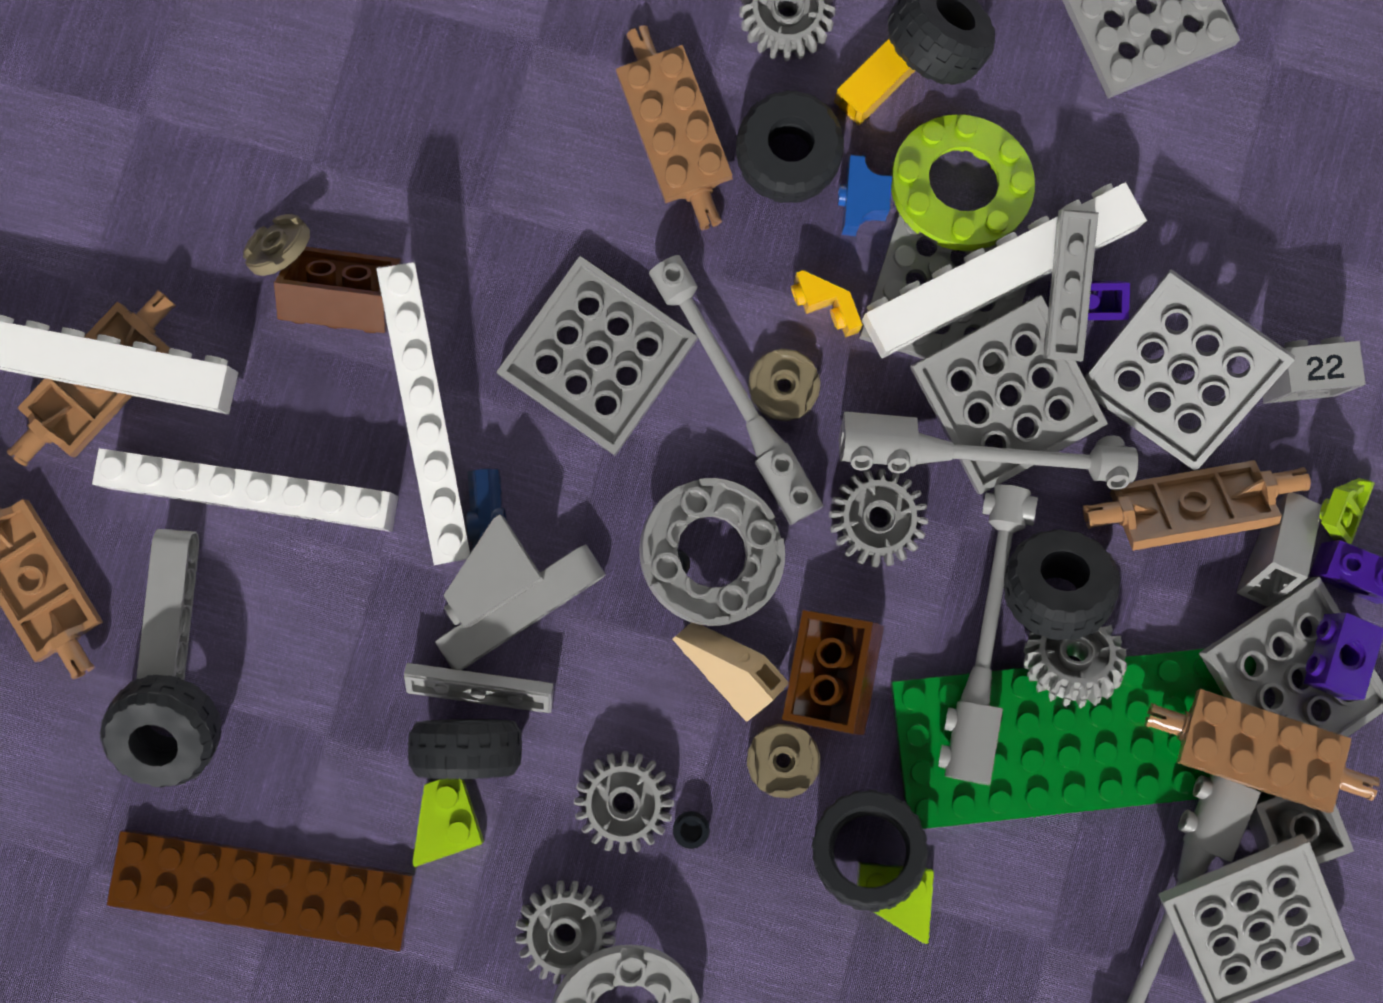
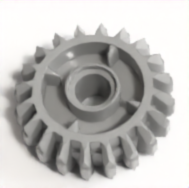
M741 0L743 6L740 7L739 16L744 19L741 22V28L743 31L749 32L747 36L749 44L759 41L757 46L759 53L767 48L771 49L770 58L772 60L777 56V52L784 53L783 58L786 62L790 60V55L793 52L801 60L804 57L805 49L813 54L817 50V43L823 44L826 42V32L832 31L833 22L831 19L835 16V8L831 6L833 0ZM790 8L796 14L786 17L781 15L779 10Z
M879 469L876 480H874L871 471L865 470L863 472L864 483L861 482L859 477L853 475L850 478V483L854 489L852 490L847 485L842 484L839 487V491L846 498L834 497L832 499V503L840 507L841 511L834 510L829 512V518L840 519V524L831 526L830 531L836 533L842 530L844 536L838 538L835 543L837 546H840L848 541L851 546L845 551V555L850 557L858 550L860 554L857 558V563L864 564L867 556L870 555L872 567L879 566L880 556H883L887 566L894 565L892 553H895L899 560L904 561L907 559V554L903 547L905 546L912 552L916 551L918 546L911 538L923 539L926 535L923 531L916 529V525L928 524V518L917 517V512L926 510L927 505L925 503L915 505L913 501L920 497L922 493L920 490H916L912 494L906 491L912 484L910 479L904 481L901 486L896 484L899 479V473H892L889 481L885 480V469ZM878 508L886 513L887 524L885 527L878 528L871 524L869 514L872 509Z
M1112 625L1100 627L1093 634L1075 640L1048 639V637L1030 632L1028 642L1025 643L1024 655L1026 656L1023 661L1024 668L1029 669V681H1038L1036 686L1038 692L1050 691L1048 696L1050 702L1058 696L1063 698L1065 707L1070 704L1071 700H1075L1081 709L1085 706L1087 699L1096 706L1097 703H1100L1102 697L1108 699L1112 696L1114 689L1120 687L1123 680L1122 675L1125 674L1127 669L1125 662L1127 656L1126 649L1120 647L1122 643L1121 636H1111L1113 632ZM1068 656H1075L1081 661L1071 660Z
M623 751L621 763H616L615 755L609 753L607 755L609 766L605 767L600 759L595 760L594 766L599 773L595 774L591 770L586 769L583 775L590 781V784L579 782L576 786L577 790L586 793V797L579 796L574 798L575 805L585 806V810L577 812L575 817L577 820L588 817L590 822L586 823L581 830L584 834L593 828L597 831L592 838V843L597 844L602 836L608 838L605 844L606 851H610L614 841L620 842L619 852L625 854L627 842L632 841L633 849L635 852L641 850L640 838L643 837L649 845L654 844L655 840L650 833L651 830L660 835L664 834L665 828L658 823L659 819L665 822H670L672 819L670 813L662 811V807L674 806L673 799L663 798L662 796L672 791V785H659L658 782L666 777L665 771H661L655 776L651 774V771L656 766L654 760H651L646 768L640 766L643 754L638 753L635 762L629 763V752ZM620 792L629 793L634 798V807L626 812L618 810L614 805L615 795Z
M563 880L558 881L555 894L548 884L542 887V894L545 899L533 893L529 899L534 907L523 905L520 910L528 919H518L516 922V927L526 932L518 934L515 937V942L528 944V946L520 950L519 955L521 958L533 956L527 968L532 971L538 964L543 968L539 975V978L542 980L547 977L549 971L555 973L553 983L557 985L561 981L562 974H568L583 959L593 953L606 949L604 946L615 945L616 937L606 934V932L616 929V922L604 921L605 918L612 914V908L598 909L604 901V896L600 894L593 901L589 899L593 889L590 885L585 888L583 894L577 893L578 881L572 882L570 891H565ZM560 924H569L575 929L576 937L570 941L562 940L557 935L556 927Z

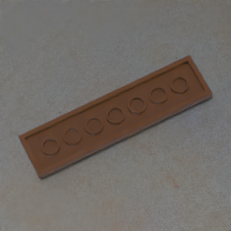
M125 829L120 831L106 906L401 951L404 945L415 874Z

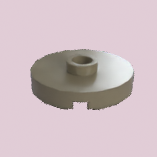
M285 214L277 216L272 220L275 223L268 229L262 226L250 237L244 248L243 258L246 260L244 262L255 275H271L286 268L305 249L310 239V229L298 215Z
M778 349L757 360L750 372L748 390L752 403L761 414L772 420L787 422L801 418L812 409L819 396L821 381L817 369L807 356L796 350ZM782 380L787 381L790 384V390L781 392L777 387V383Z
M778 723L764 728L753 738L747 751V768L752 781L760 790L773 797L791 798L804 793L813 784L820 771V754L816 742L805 730L793 724ZM786 753L789 755L790 762L787 766L780 767L777 765L776 758L779 754Z

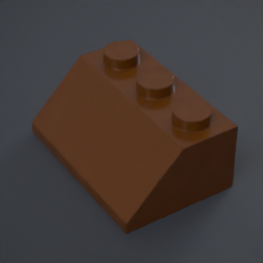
M305 247L296 260L280 271L274 281L277 319L292 321L296 324L324 325L334 329L347 328L363 330L366 333H385L388 325L376 268L401 265V259Z
M802 610L782 720L850 734L865 735L884 626L864 620Z

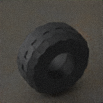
M897 0L888 15L889 39L895 48V52L912 70L917 71L924 78L931 79L939 84L955 85L965 83L969 79L971 80L985 65L995 49V29L992 26L991 18L975 0Z
M796 90L775 92L767 95L759 102L757 101L743 118L736 140L738 166L747 184L749 183L755 192L761 196L780 203L803 202L820 194L836 176L844 152L842 127L832 109L826 103L817 99L816 96L797 92ZM792 133L800 136L807 142L810 153L799 161L787 162L779 159L772 153L769 143L780 134Z
M1063 529L1041 531L1023 540L1011 555L1004 579L1005 601L1015 619L1028 628L1029 631L1054 640L1081 639V637L1098 631L1111 616L1119 595L1120 574L1111 554L1096 540L1084 534ZM1048 578L1065 579L1074 584L1077 590H1058L1047 584L1045 580Z
M148 675L128 683L112 700L101 721L100 741L109 761L114 764L115 768L122 775L132 778V781L139 784H148L151 787L178 786L185 784L191 779H195L208 766L221 738L222 721L212 699L198 686L171 675ZM149 725L163 727L172 733L174 737L160 735Z
M514 720L417 721L409 732L408 764L417 777L439 779L496 778L514 775L521 765L522 735Z

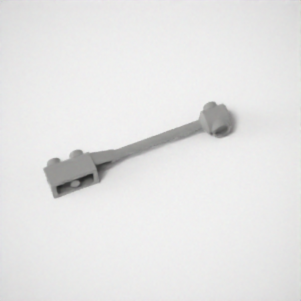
M675 255L657 264L649 271L650 277L666 305H679L747 422L746 427L757 457L755 465L790 526L823 508V503L789 444L781 439L762 416H759L693 301L692 297L698 286L681 256Z
M844 412L838 437L840 461L851 462V466L854 469L861 471L871 468L873 464L888 465V469L893 473H903L910 467H915L918 464L962 459L1088 469L1094 481H1104L1107 483L1108 488L1121 490L1127 487L1129 483H1133L1138 470V453L1136 448L1126 447L1121 437L1113 435L1101 438L1089 455L959 445L919 433L917 417Z
M996 485L993 493L986 492L982 514L989 515L988 522L998 530L976 663L971 670L960 701H957L956 709L948 708L945 730L952 731L950 746L942 745L938 764V767L946 768L944 775L946 777L990 786L1003 710L1002 708L989 706L992 680L990 665L1004 589L1005 572L1008 565L1013 533L1025 529L1026 525L1033 526L1038 497L1031 496V491L1022 487Z
M1210 774L1209 778L1204 775L1198 777L1193 788V796L1200 798L1194 812L1190 810L1183 812L1178 824L1179 831L1184 832L1185 835L1183 837L1184 845L1176 886L1204 875L1215 856L1232 862L1261 792ZM1166 911L1127 1003H1144L1174 933Z

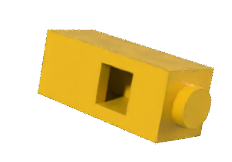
M888 39L837 89L834 103L860 126L915 70H912L898 56L893 44Z

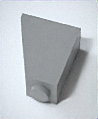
M1293 492L1285 493L1276 502L1282 515L1280 524L1261 529L1237 588V594L1267 607L1287 595L1307 579L1309 575L1322 505Z
M498 515L493 518L443 595L448 602L444 609L455 625L461 623L463 627L470 628L544 580L503 516Z

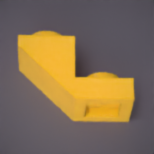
M804 270L796 273L795 284L791 286V291L797 306L803 305L806 314L833 305L834 308L830 309V313L836 329L842 328L845 337L859 333L862 322L850 291Z

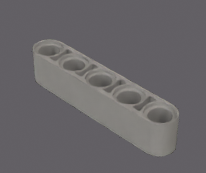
M157 529L154 533L137 670L138 679L158 674L163 676L171 675L185 680L199 552V537L196 531Z
M585 544L540 572L544 578L543 581L475 625L465 628L460 624L439 638L435 643L450 667L455 670H463L606 576L588 546Z

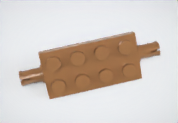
M645 25L639 26L641 40L636 28L627 33L637 61L616 68V75L665 204L677 199H686L687 202H691L700 224V229L707 230L709 229L708 224H710L707 215L712 227L722 222L711 196L713 188L718 184L732 180L733 175L683 45L657 53L649 34V28Z
M159 290L155 292L137 313L130 312L123 304L117 301L84 338L97 340L98 334L120 339V345L133 347L134 341L156 346V352L168 354L170 347L155 334L156 330L154 328L176 307V304ZM44 379L17 407L28 418L29 423L27 426L29 429L6 452L10 456L15 455L13 459L19 464L27 466L29 461L46 443L51 444L53 442L69 456L76 457L131 399L132 395Z
M1252 460L1133 481L1124 489H1111L1112 502L1083 506V516L1085 522H1089L1086 523L1088 529L1119 523L1123 526L1132 551L1277 526L1280 524L1282 517L1276 505L1278 495L1309 490L1310 477L1309 474H1303L1307 471L1304 467L1278 473H1272L1271 470L1260 471L1256 461Z
M22 499L11 507L0 508V606L34 662H41L52 654L58 653L71 674V678L73 680L80 678L86 674V670L90 672L95 666L90 662L78 640L82 635L103 623L30 501Z
M1202 689L1196 691L1193 705L1189 712L1185 711L1184 714L1157 706L1154 703L1150 704L1147 714L1150 716L1145 718V726L1177 735V740H1180L1177 763L1326 813H1333L1339 789L1364 797L1370 801L1374 800L1378 790L1372 789L1373 785L1379 787L1380 779L1378 777L1346 768V760L1352 738Z

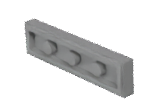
M1058 210L1043 359L1083 362L1099 212Z
M406 663L404 679L406 692L409 694L551 713L553 683Z

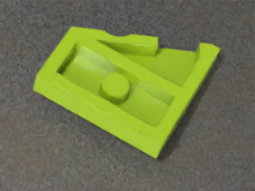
M1358 478L1334 488L1331 498L1324 500L1319 518L1334 541L1341 540L1352 544L1375 483L1373 481Z
M439 779L424 785L413 856L414 867L484 843L464 779Z
M858 862L857 885L863 887L885 885L900 873L903 866ZM925 868L919 886L913 890L907 900L898 903L896 907L889 910L887 908L874 912L923 944H928L934 871Z

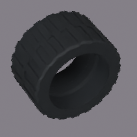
M858 790L836 799V802L830 807L828 806L824 810L821 819L817 821L815 835L812 837V857L820 880L823 882L826 890L837 898V901L843 905H849L855 910L879 912V910L887 908L889 910L896 907L898 903L907 900L914 889H917L925 871L928 856L927 837L925 830L922 829L920 819L904 801L901 802L894 795L881 793L878 790ZM876 816L883 818L893 824L903 837L906 847L904 865L900 873L885 885L863 887L854 884L840 872L834 857L836 838L848 822L858 817Z

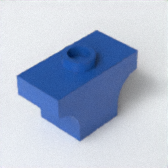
M850 155L846 169L845 184H839L837 205L844 206L841 235L856 236L861 224L871 220L885 221L890 212L892 176L873 173L865 163V156Z

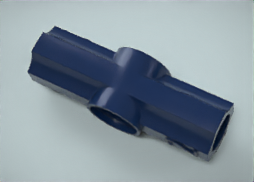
M499 469L467 471L470 510L467 511V532L473 549L493 518L501 515L507 521L506 510L502 507Z

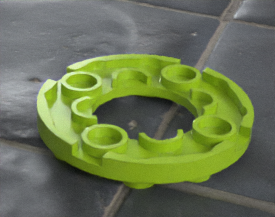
M970 115L942 116L929 120L917 127L901 144L891 170L892 197L904 221L917 234L921 232L937 241L938 246L952 250L973 251L996 245V241L1015 232L1026 217L1035 193V177L1032 164L1020 143L999 125ZM966 150L972 152L978 159L986 160L997 177L998 189L995 198L987 206L975 211H959L946 206L934 194L929 180L931 165L939 156L950 151L964 152Z

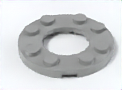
M703 478L683 484L670 491L649 513L640 538L641 568L654 596L673 614L700 625H726L742 620L757 612L776 591L785 565L784 538L780 536L778 527L773 519L775 515L772 510L753 491L726 479ZM715 517L725 520L737 529L744 541L746 558L743 570L736 580L726 586L710 588L699 585L689 578L682 568L677 551L680 535L688 524L698 518Z
M642 945L613 946L586 957L564 977L552 1000V1003H595L604 992L609 989L612 990L615 986L624 985L627 987H644L654 994L659 1003H699L693 983L682 966L667 954Z

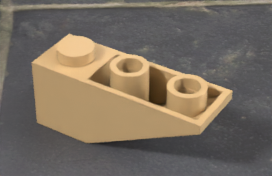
M691 622L672 639L746 722L771 703L789 684L786 678L765 655L703 625Z

